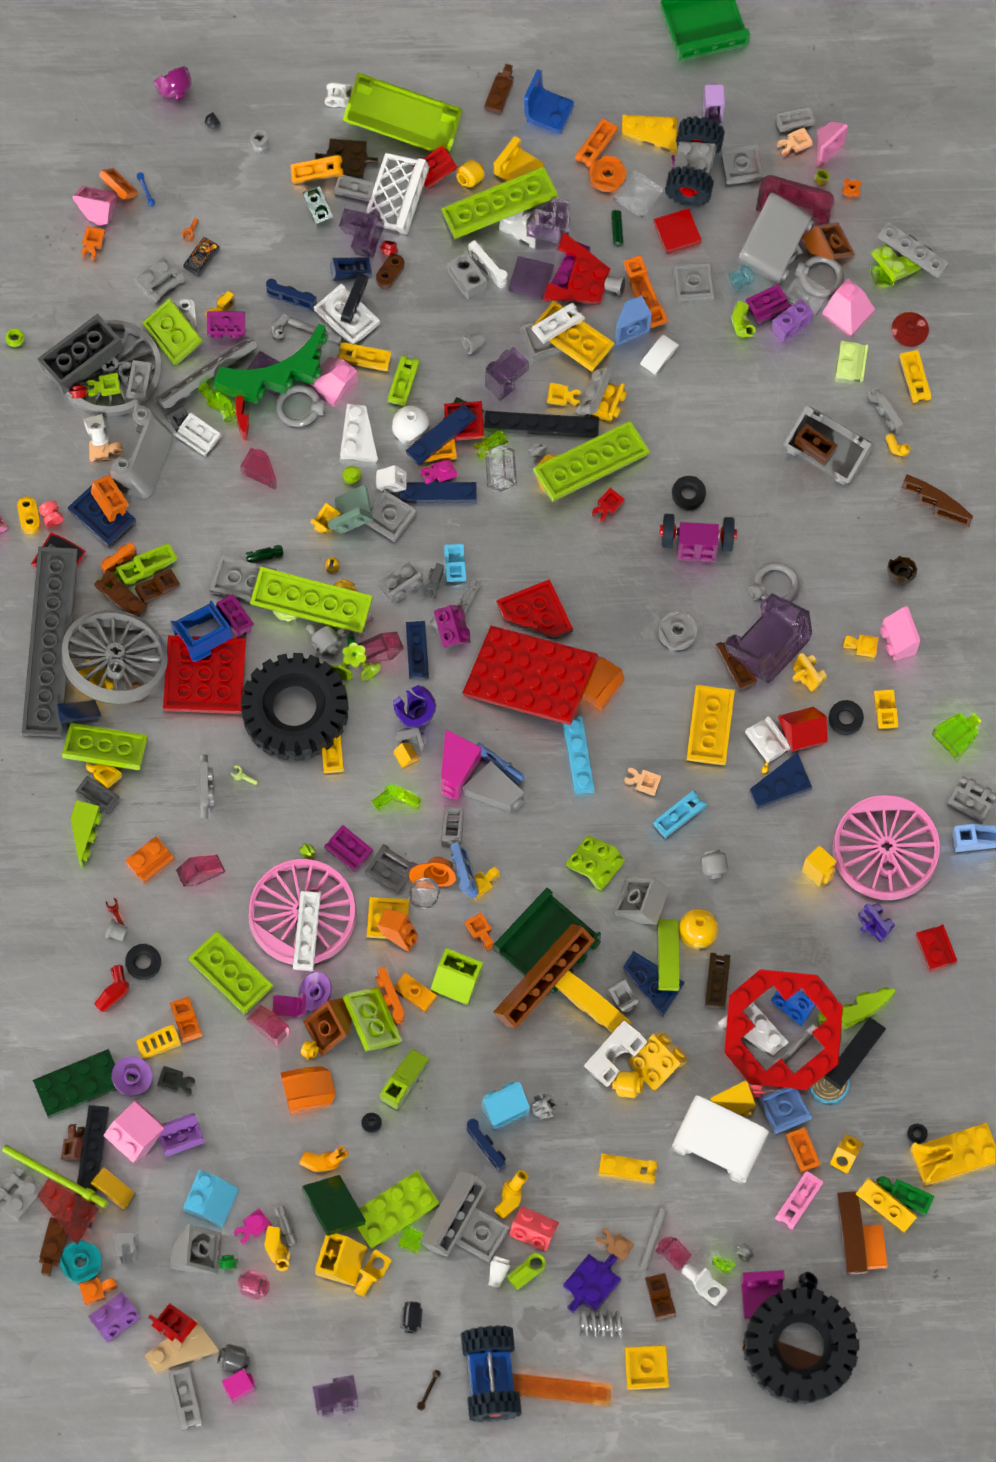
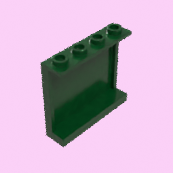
M546 887L494 943L493 950L525 977L571 924L582 926L595 941L569 969L571 973H574L575 970L573 968L577 964L581 965L587 959V953L591 949L594 951L600 945L601 933H596L554 898L553 892ZM554 986L546 996L551 992L554 994L558 989Z

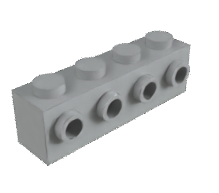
M459 1171L422 1236L420 1243L430 1251L448 1257L485 1191L487 1184L473 1174Z

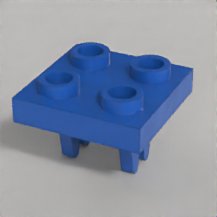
M802 989L787 1001L776 990L771 999L778 1008L800 1026L807 1021L816 1006Z

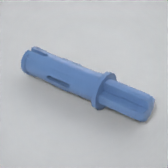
M477 743V746L482 748L483 760L487 763L492 761L516 784L519 785L524 781L525 775L514 768L511 762L507 763L483 744Z

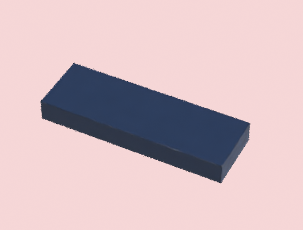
M425 621L406 622L409 679L429 678Z

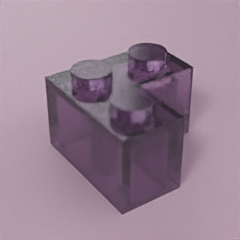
M552 197L544 207V211L535 209L526 220V236L559 244L561 235L563 233L569 235L570 201Z
M344 208L339 227L344 234L354 236L351 248L356 255L374 258L384 227L383 221L377 215Z
M514 346L510 350H505L498 360L492 361L487 365L485 369V387L499 401L503 400L514 391L515 381L529 370V361Z
M354 1375L334 1378L333 1383L312 1386L317 1415L322 1414V1417L334 1415V1412L341 1410L343 1413H350L359 1407Z

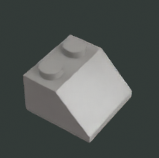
M626 878L613 914L640 924L657 925L669 888L655 878Z

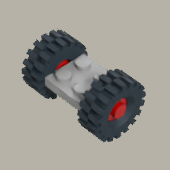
M687 117V120L684 118L679 124L676 144L679 146L674 168L668 173L665 194L668 195L669 199H674L673 201L676 203L681 202L680 204L682 205L688 204V206L695 205L697 207L701 204L703 206L711 198L714 185L711 171L715 155L719 154L722 149L725 130H723L722 126H719L718 122L714 123L712 119L706 120V117Z

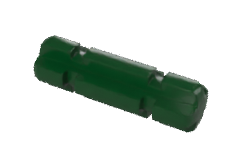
M613 210L611 212L614 245L623 244L622 214L620 210Z
M275 545L274 548L258 549L254 553L253 551L246 552V561L254 563L255 560L262 561L273 558V556H282L283 548L281 545Z

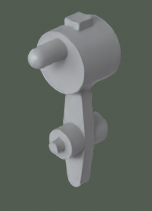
M371 613L368 614L366 624L374 619ZM313 624L307 625V630L312 636V648L315 652L319 651L322 656L336 653L342 644L340 638L350 633H353L355 637L359 636L362 638L364 634L344 629L334 631L331 626L323 627L317 631Z

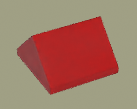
M814 706L778 716L792 752L828 742L827 717Z

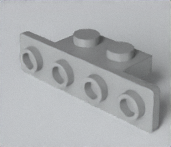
M889 222L886 223L878 234V239L936 278H939L948 266V262L935 254L930 247L920 244L915 237L910 234L907 235Z

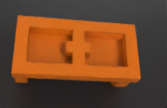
M110 474L93 481L91 494L109 522L114 521L118 513L123 516L129 504Z

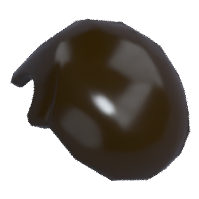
M898 556L894 560H889L887 572L893 582L906 584L915 579L917 566L910 558Z

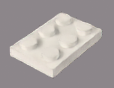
M340 284L314 306V311L348 343L356 345L380 324V320L360 302L351 324L341 322V314L350 291Z

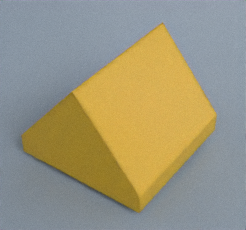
M401 743L393 751L402 769L420 760L411 743Z

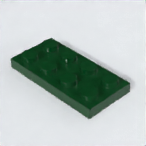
M109 1049L33 1080L48 1118L117 1090L112 1082V1070L115 1063Z

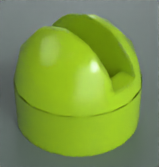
M824 169L817 170L814 176V181L819 186L825 185L830 179L829 172Z

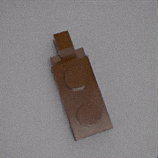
M505 64L503 72H498L484 109L502 114L513 87L512 65Z
M50 1217L39 1256V1263L43 1264L42 1275L50 1277L53 1266L58 1267L70 1229V1221Z

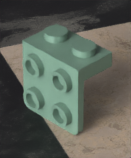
M360 486L336 497L335 507L343 514L329 520L328 525L330 529L343 534L372 521L373 515L368 488Z

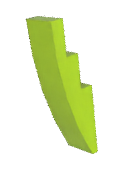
M167 543L135 556L133 561L116 567V571L112 573L124 586L129 588L177 561L178 558L170 544ZM110 583L106 585L108 589L113 587Z
M658 920V990L679 991L678 920Z

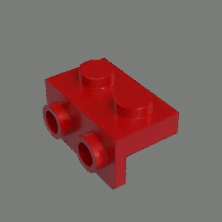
M170 1303L158 1318L151 1314L148 1316L153 1322L151 1326L160 1333L164 1330L163 1335L172 1342L176 1339L183 1343L198 1324Z

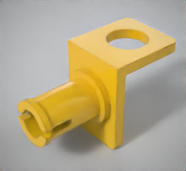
M374 1250L365 1267L359 1269L363 1276L353 1291L365 1297L373 1281L377 1282L382 1279L392 1259L380 1251ZM380 1257L384 1260V1267L382 1269H376L373 1266L375 1258Z

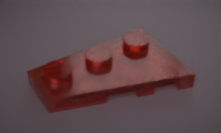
M49 1178L37 1195L74 1243L78 1245L99 1208Z

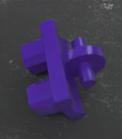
M869 902L858 913L861 918L860 921L864 925L860 930L862 933L869 931L872 936L874 935L881 942L892 931L895 924L889 918L886 920L881 918L880 915L883 913V908L879 903L871 905Z

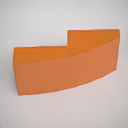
M882 1224L863 1226L867 1270L887 1268Z

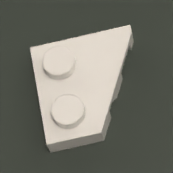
M523 211L500 221L499 229L507 234H511L519 241L521 239L527 242L530 247L535 248L538 213Z

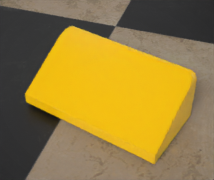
M104 1167L91 1182L95 1188L121 1209H125L135 1194L134 1191Z

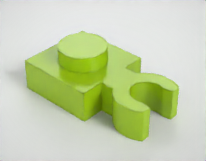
M118 373L99 376V381L97 382L94 380L86 382L88 387H94L92 390L87 391L89 396H95L99 392H101L102 396L121 393Z

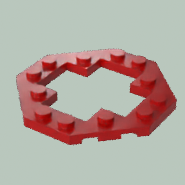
M760 969L729 995L724 1053L749 1084L808 1090L839 1064L844 1006L819 975ZM772 986L776 988L785 1001L802 989L827 1019L812 1032L824 1049L796 1073L792 1071L783 1058H780L766 1070L741 1040L756 1027L744 1010Z

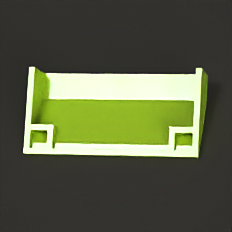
M358 72L342 120L432 152L443 145L449 153L463 109Z

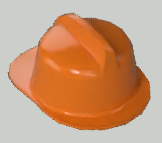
M433 857L427 863L415 865L411 868L409 879L414 885L421 888L445 887L454 884L456 874L452 869V861H448L443 857Z

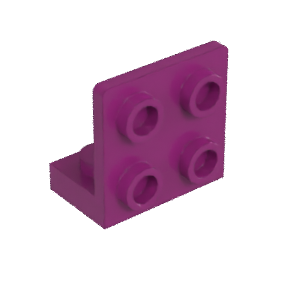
M784 1270L742 1273L741 1290L745 1319L751 1318L756 1309L766 1299L783 1290Z

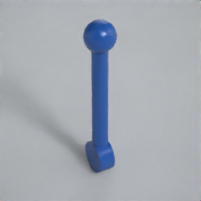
M139 172L137 179L141 181L148 198V204L153 206L155 200L151 198L145 184L144 174Z

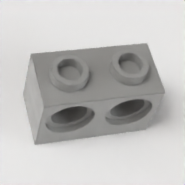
M468 252L448 262V272L467 299L487 289L488 277L486 273L480 271L476 259L473 256L470 257ZM466 266V267H468V268H467V269H461L460 267ZM476 280V281H478V282H477V283H471L470 281Z

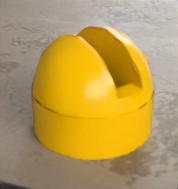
M334 557L328 558L324 563L325 571L329 574L337 573L340 569L339 561ZM331 562H334L333 569L330 568Z

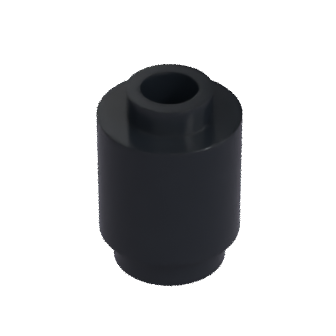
M411 1301L404 1303L400 1328L404 1329L405 1333L415 1334L417 1330H421L423 1312L421 1303Z

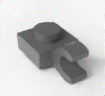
M436 563L435 568H431L428 576L430 583L422 588V596H425L426 591L430 590L433 592L432 599H435L444 573L443 564Z

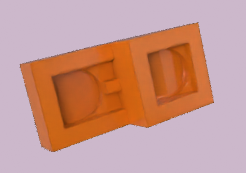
M189 996L170 1002L183 1043L202 1037Z

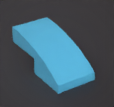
M444 545L447 582L466 581L464 545Z

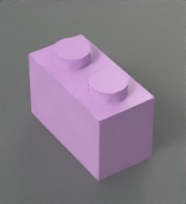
M715 83L705 85L703 117H706V120L712 119L714 123H722L725 106L724 85Z

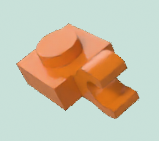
M482 912L464 922L474 941L480 938L486 950L493 948L494 942L488 934L492 931V928Z
M98 1277L79 1284L85 1305L105 1299L104 1292L118 1288L114 1278L107 1279L101 1283Z

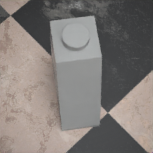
M492 761L463 786V794L466 797L511 812L514 808L518 809L524 803V792Z

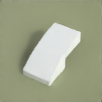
M663 334L646 354L640 365L657 375L679 345Z

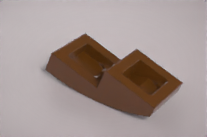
M168 569L155 574L153 579L137 584L134 589L141 601L146 604L180 586V583L172 569Z
M665 1273L646 1277L645 1282L655 1320L660 1321L676 1317Z

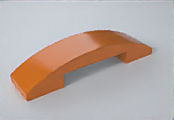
M641 255L623 261L634 296L636 298L642 296L652 314L650 328L668 323L664 309L659 304L648 278V271Z

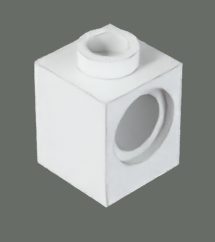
M394 465L377 471L376 488L382 492L387 491L390 494L406 490L407 472Z

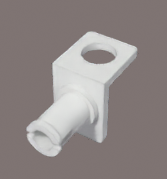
M690 1263L683 1268L682 1275L692 1280L697 1293L714 1306L727 1294V1288L712 1278L708 1268L705 1267L700 1272ZM717 1287L720 1290L717 1297H710L708 1295L711 1288Z

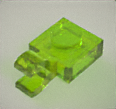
M497 431L485 437L482 442L475 443L473 448L475 450L482 448L481 452L476 454L481 459L487 455L489 449L491 451L498 450L508 443L506 435L501 431Z

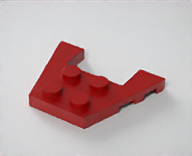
M563 233L557 250L575 257L566 289L548 283L542 300L599 304L602 300L607 276H609L611 268L566 233Z

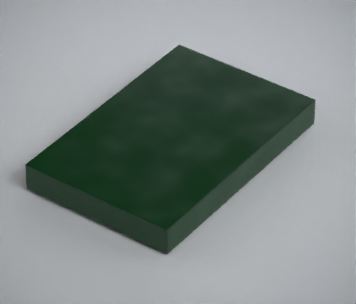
M340 1175L302 1186V1192L327 1236L365 1225L366 1220Z

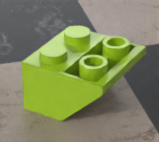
M446 948L438 965L430 991L468 1005L483 971V962Z

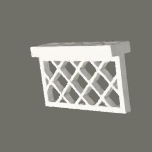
M385 153L363 222L396 230L400 234L407 235L429 170L426 160L420 158L415 160ZM389 159L397 161L398 166L388 170L387 164ZM408 164L415 165L413 171L408 174L403 170V167ZM401 169L404 176L394 181L391 174ZM390 176L393 182L383 187L381 184L382 179ZM407 179L408 187L400 191L397 184ZM395 186L399 193L389 198L385 191ZM384 192L387 200L377 204L375 201L376 197ZM401 196L403 199L402 205L394 208L392 201ZM390 203L393 210L383 215L380 208ZM378 210L381 217L378 219H369L374 211ZM396 214V224H389L386 218Z

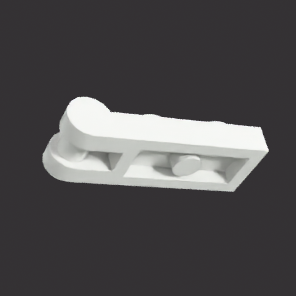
M475 240L469 243L468 253L476 259L479 266L497 287L504 288L507 285V272L498 268L497 262L486 254L487 252L481 244L479 245Z
M571 303L534 325L532 331L544 344L575 324L581 323L585 316L576 310L577 307L574 303Z

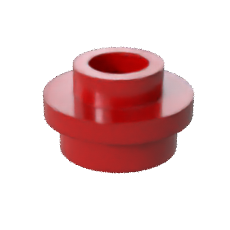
M382 241L379 249L383 251V254L393 255L398 252L396 242Z
M83 384L73 385L72 389L69 390V394H71L72 398L86 397L88 388L84 387Z

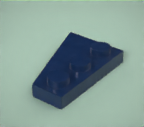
M797 752L750 788L749 792L758 809L812 790V785Z
M635 951L632 952L623 966L624 972L664 1017L685 982L679 979V991L658 990V965Z

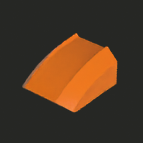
M599 657L582 699L602 712L625 680L622 669L607 659Z
M306 1067L280 1073L290 1115L329 1106L333 1103L336 1093L330 1070L325 1067Z

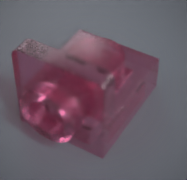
M670 1236L663 1238L658 1244L659 1247L655 1250L657 1254L662 1255L676 1270H679L692 1256L677 1238Z

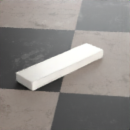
M301 891L293 970H314L321 892Z

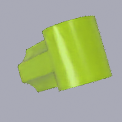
M534 1253L506 1277L518 1291L537 1275L545 1271V1258L541 1254ZM533 1260H540L542 1266L538 1269L532 1268L530 1264Z

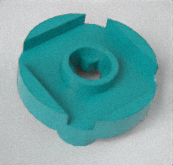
M75 1241L69 1244L64 1249L60 1259V1267L63 1274L73 1283H83L92 1280L102 1269V1257L98 1248L85 1241ZM77 1258L87 1259L85 1266H76Z

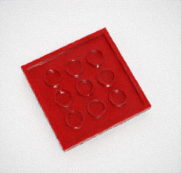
M168 635V660L165 670L163 711L242 714L240 703L244 687L246 638H232L211 649L209 656L193 662L189 656L188 648L180 636ZM191 636L194 641L200 638V636Z

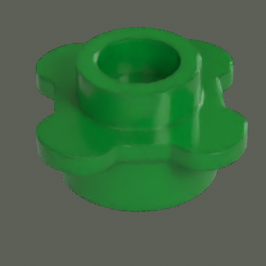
M222 1255V1259H218L217 1263H220L221 1269L236 1268V1262L239 1259H234V1255Z

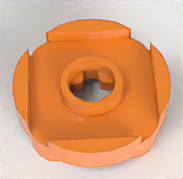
M602 156L601 159L595 160L589 169L591 186L603 192H617L626 180V168H624L622 161L614 156ZM610 171L612 176L606 177L603 173Z

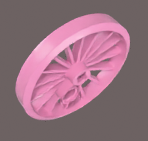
M879 795L858 802L845 813L835 830L832 852L833 858L837 861L836 867L840 875L853 889L874 899L897 900L918 892L930 881L938 865L940 841L933 821L918 805L901 797ZM897 810L889 836H887L885 811ZM900 810L912 813V817L891 838ZM872 811H881L883 834L871 814ZM865 812L877 835L856 819L854 815ZM916 817L925 826L897 839ZM848 820H851L873 839L843 830V827ZM925 831H928L932 842L901 843ZM840 835L871 845L840 846ZM886 845L889 851H886V849L883 848V846ZM933 847V859L903 849ZM873 850L847 863L843 862L840 854L843 851ZM877 854L856 878L848 871L847 867ZM901 855L929 863L931 866L927 873L923 874ZM880 857L881 861L872 887L859 882L860 878ZM896 858L921 879L915 884L910 885ZM890 864L893 870L886 871L883 865ZM897 870L906 888L894 891L892 877ZM879 874L884 878H888L889 891L875 889Z
M310 859L286 861L266 872L256 884L250 898L248 910L250 929L256 942L267 954L281 962L293 965L296 935L293 947L287 945L284 941L298 922L300 891L295 869H309L305 891L321 892L319 910L350 905L349 917L319 912V917L348 922L344 933H341L322 920H318L319 925L340 937L330 947L317 930L318 938L327 949L315 954L314 964L320 963L338 953L350 939L357 916L355 899L350 886L343 876L329 865ZM292 870L298 901L279 876L280 874ZM312 870L325 873L317 887H309ZM330 876L339 885L322 895L320 889ZM276 877L294 903L266 885ZM343 888L348 898L347 900L321 905L323 900ZM264 890L289 906L257 901L261 891ZM255 906L288 911L259 918L254 916ZM288 917L268 931L257 924ZM293 921L280 940L271 935Z

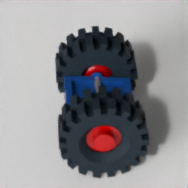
M496 1325L472 1328L461 1332L463 1356L468 1357L471 1397H468L467 1401L470 1421H500L522 1415L520 1393L514 1391L510 1352L515 1350L513 1328Z

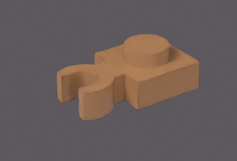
M602 1228L601 1232L606 1235V1239L601 1240L597 1237L595 1241L599 1245H607L606 1252L613 1254L618 1260L624 1262L634 1243L618 1233L612 1237L609 1230Z

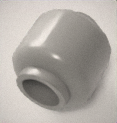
M720 849L704 852L705 855L701 857L703 874L711 876V879L722 878V873L728 871L726 854L720 852Z

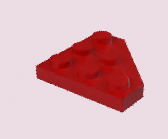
M550 579L496 600L502 617L506 621L555 639L573 632V627Z

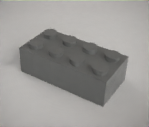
M96 314L37 358L43 372L63 394H66L72 389L73 385H78L122 352L124 347L117 334L99 314Z

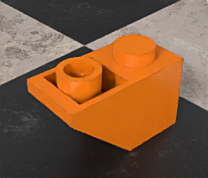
M386 909L377 926L383 936L409 952L412 946L415 945L418 934L407 914Z

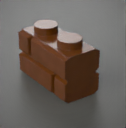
M805 424L794 442L795 447L823 466H826L835 454L838 446L808 424Z

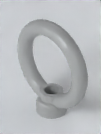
M817 255L810 257L805 262L799 261L795 275L800 277L804 289L817 297L834 295L844 282V272L841 265L835 259L830 260ZM818 262L831 265L837 275L835 284L825 290L813 287L807 278L810 266Z
M293 385L291 389H288L286 395L280 393L276 401L278 417L289 426L302 427L313 422L318 415H325L326 401L320 400L317 392L306 385ZM295 392L306 393L313 400L311 413L302 419H292L283 410L285 399Z
M779 562L768 563L756 572L754 584L749 586V591L754 600L761 598L772 605H784L791 602L797 596L800 587L799 578L796 572L786 564ZM771 570H779L786 573L792 582L791 591L784 597L768 595L764 585L761 583L765 573Z

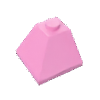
M829 122L826 126H821L817 131L816 154L817 166L819 168L845 145L848 131L847 124Z
M82 185L73 195V200L89 221H93L96 225H105L112 219L118 198L117 192Z
M847 279L834 293L822 315L852 336L875 311V308L864 291Z
M329 357L320 366L322 368L320 379H316L314 385L304 384L314 389L322 399L331 406H334L358 381V371L343 359Z

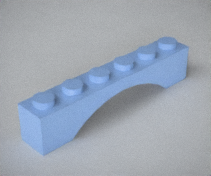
M978 824L954 826L952 831L954 851L962 852L996 848V826Z

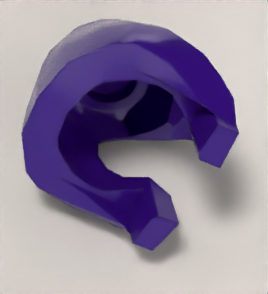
M420 685L411 688L417 696L408 690L406 691L408 700L407 714L404 711L405 703L402 698L398 696L393 700L395 714L405 726L422 727L428 725L436 712L437 705L434 696L428 689Z

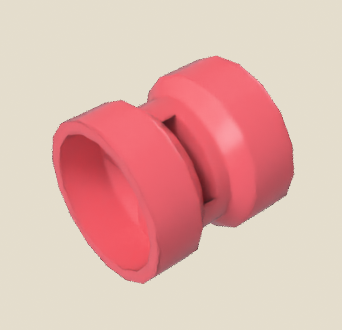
M56 501L45 502L39 507L40 514L45 517L44 522L47 527H54L64 520L62 513L58 512L59 507Z

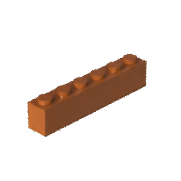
M571 924L493 1013L505 1026L516 1029L595 940L582 926Z

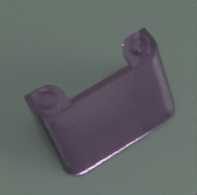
M773 593L762 601L760 606L762 616L741 638L734 634L728 637L725 642L726 651L756 677L766 683H771L809 642L812 636L810 612Z

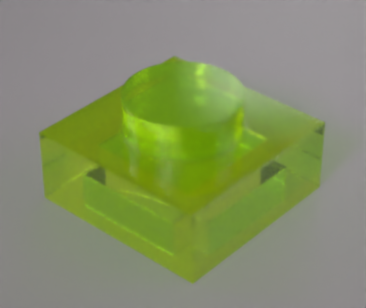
M406 1226L398 1247L417 1254L421 1246L420 1240L424 1233Z

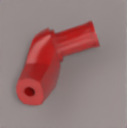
M115 965L113 968H110L113 984L108 986L94 1003L102 1012H106L129 991V983L125 981L122 965Z

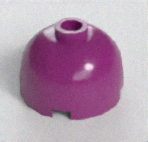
M185 66L168 72L169 74L164 77L161 75L153 81L163 97L175 98L176 100L186 96L185 92L190 89L192 83L188 68Z

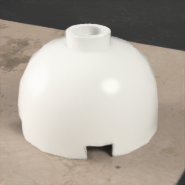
M417 406L400 408L395 413L392 421L393 434L401 443L413 445L430 431V422L426 412Z

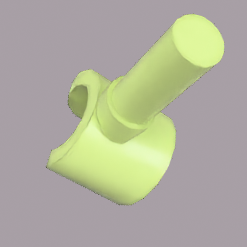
M234 766V769L239 771L238 774L231 773L234 780L243 779L257 785L258 780L244 774L240 766Z

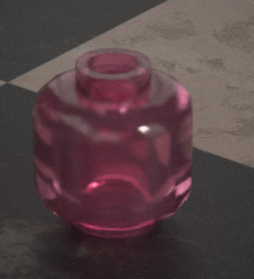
M252 1270L246 1271L244 1275L239 1277L237 1282L241 1295L255 1300L265 1297L270 1288L267 1276Z

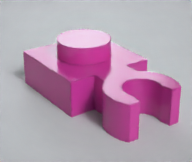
M450 459L433 463L431 469H421V477L426 476L425 484L432 483L434 479L442 482L457 477V471Z
M258 1208L243 1220L246 1226L237 1228L234 1231V1235L237 1236L239 1233H244L245 1237L240 1242L245 1244L248 1242L251 1234L257 1238L267 1230V1226H272V1223Z

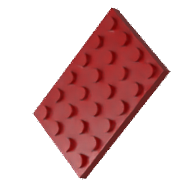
M491 625L462 693L465 697L571 725L599 656L594 652Z

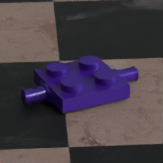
M610 1254L603 1263L592 1255H587L563 1284V1287L574 1297V1300L567 1306L569 1311L571 1310L574 1313L580 1304L588 1306L594 1312L601 1307L622 1281L611 1270V1266L618 1260L616 1256Z

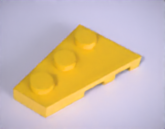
M622 115V135L641 142L647 141L653 143L656 147H664L670 149V152L676 153L678 117Z

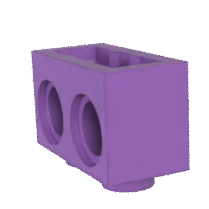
M802 299L798 300L772 321L771 331L782 343H785L812 322V309Z

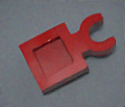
M609 488L598 500V505L600 506L593 509L592 516L594 517L597 513H601L600 522H604L607 513L609 512L613 515L625 502V498L612 488Z

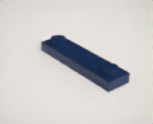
M462 404L405 450L406 454L419 467L477 420L476 416L465 404Z
M407 482L406 490L400 491V500L405 503H477L476 482H432L429 484H425V482Z

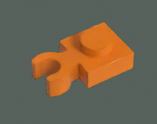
M86 227L82 240V245L85 246L82 249V258H85L87 253H92V260L96 259L95 249L101 250L106 234L105 230Z

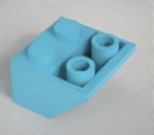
M519 1081L505 1084L503 1089L498 1092L494 1090L487 1093L482 1100V1110L493 1130L530 1113V1106Z

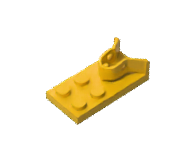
M987 1122L919 1145L917 1142L913 1143L910 1148L924 1187L996 1164V1144Z

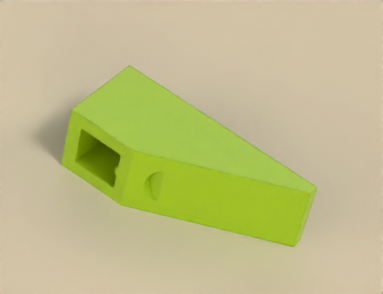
M76 800L70 819L79 864L83 867L85 861L88 862L91 850H89L91 843L95 842L97 836L95 829L97 825L101 824L103 814L99 806Z
M411 1049L382 1089L380 1100L398 1110L430 1059Z

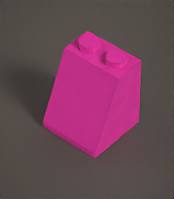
M449 730L445 732L441 791L446 797L459 800L463 793V786L471 780L481 763L482 748Z

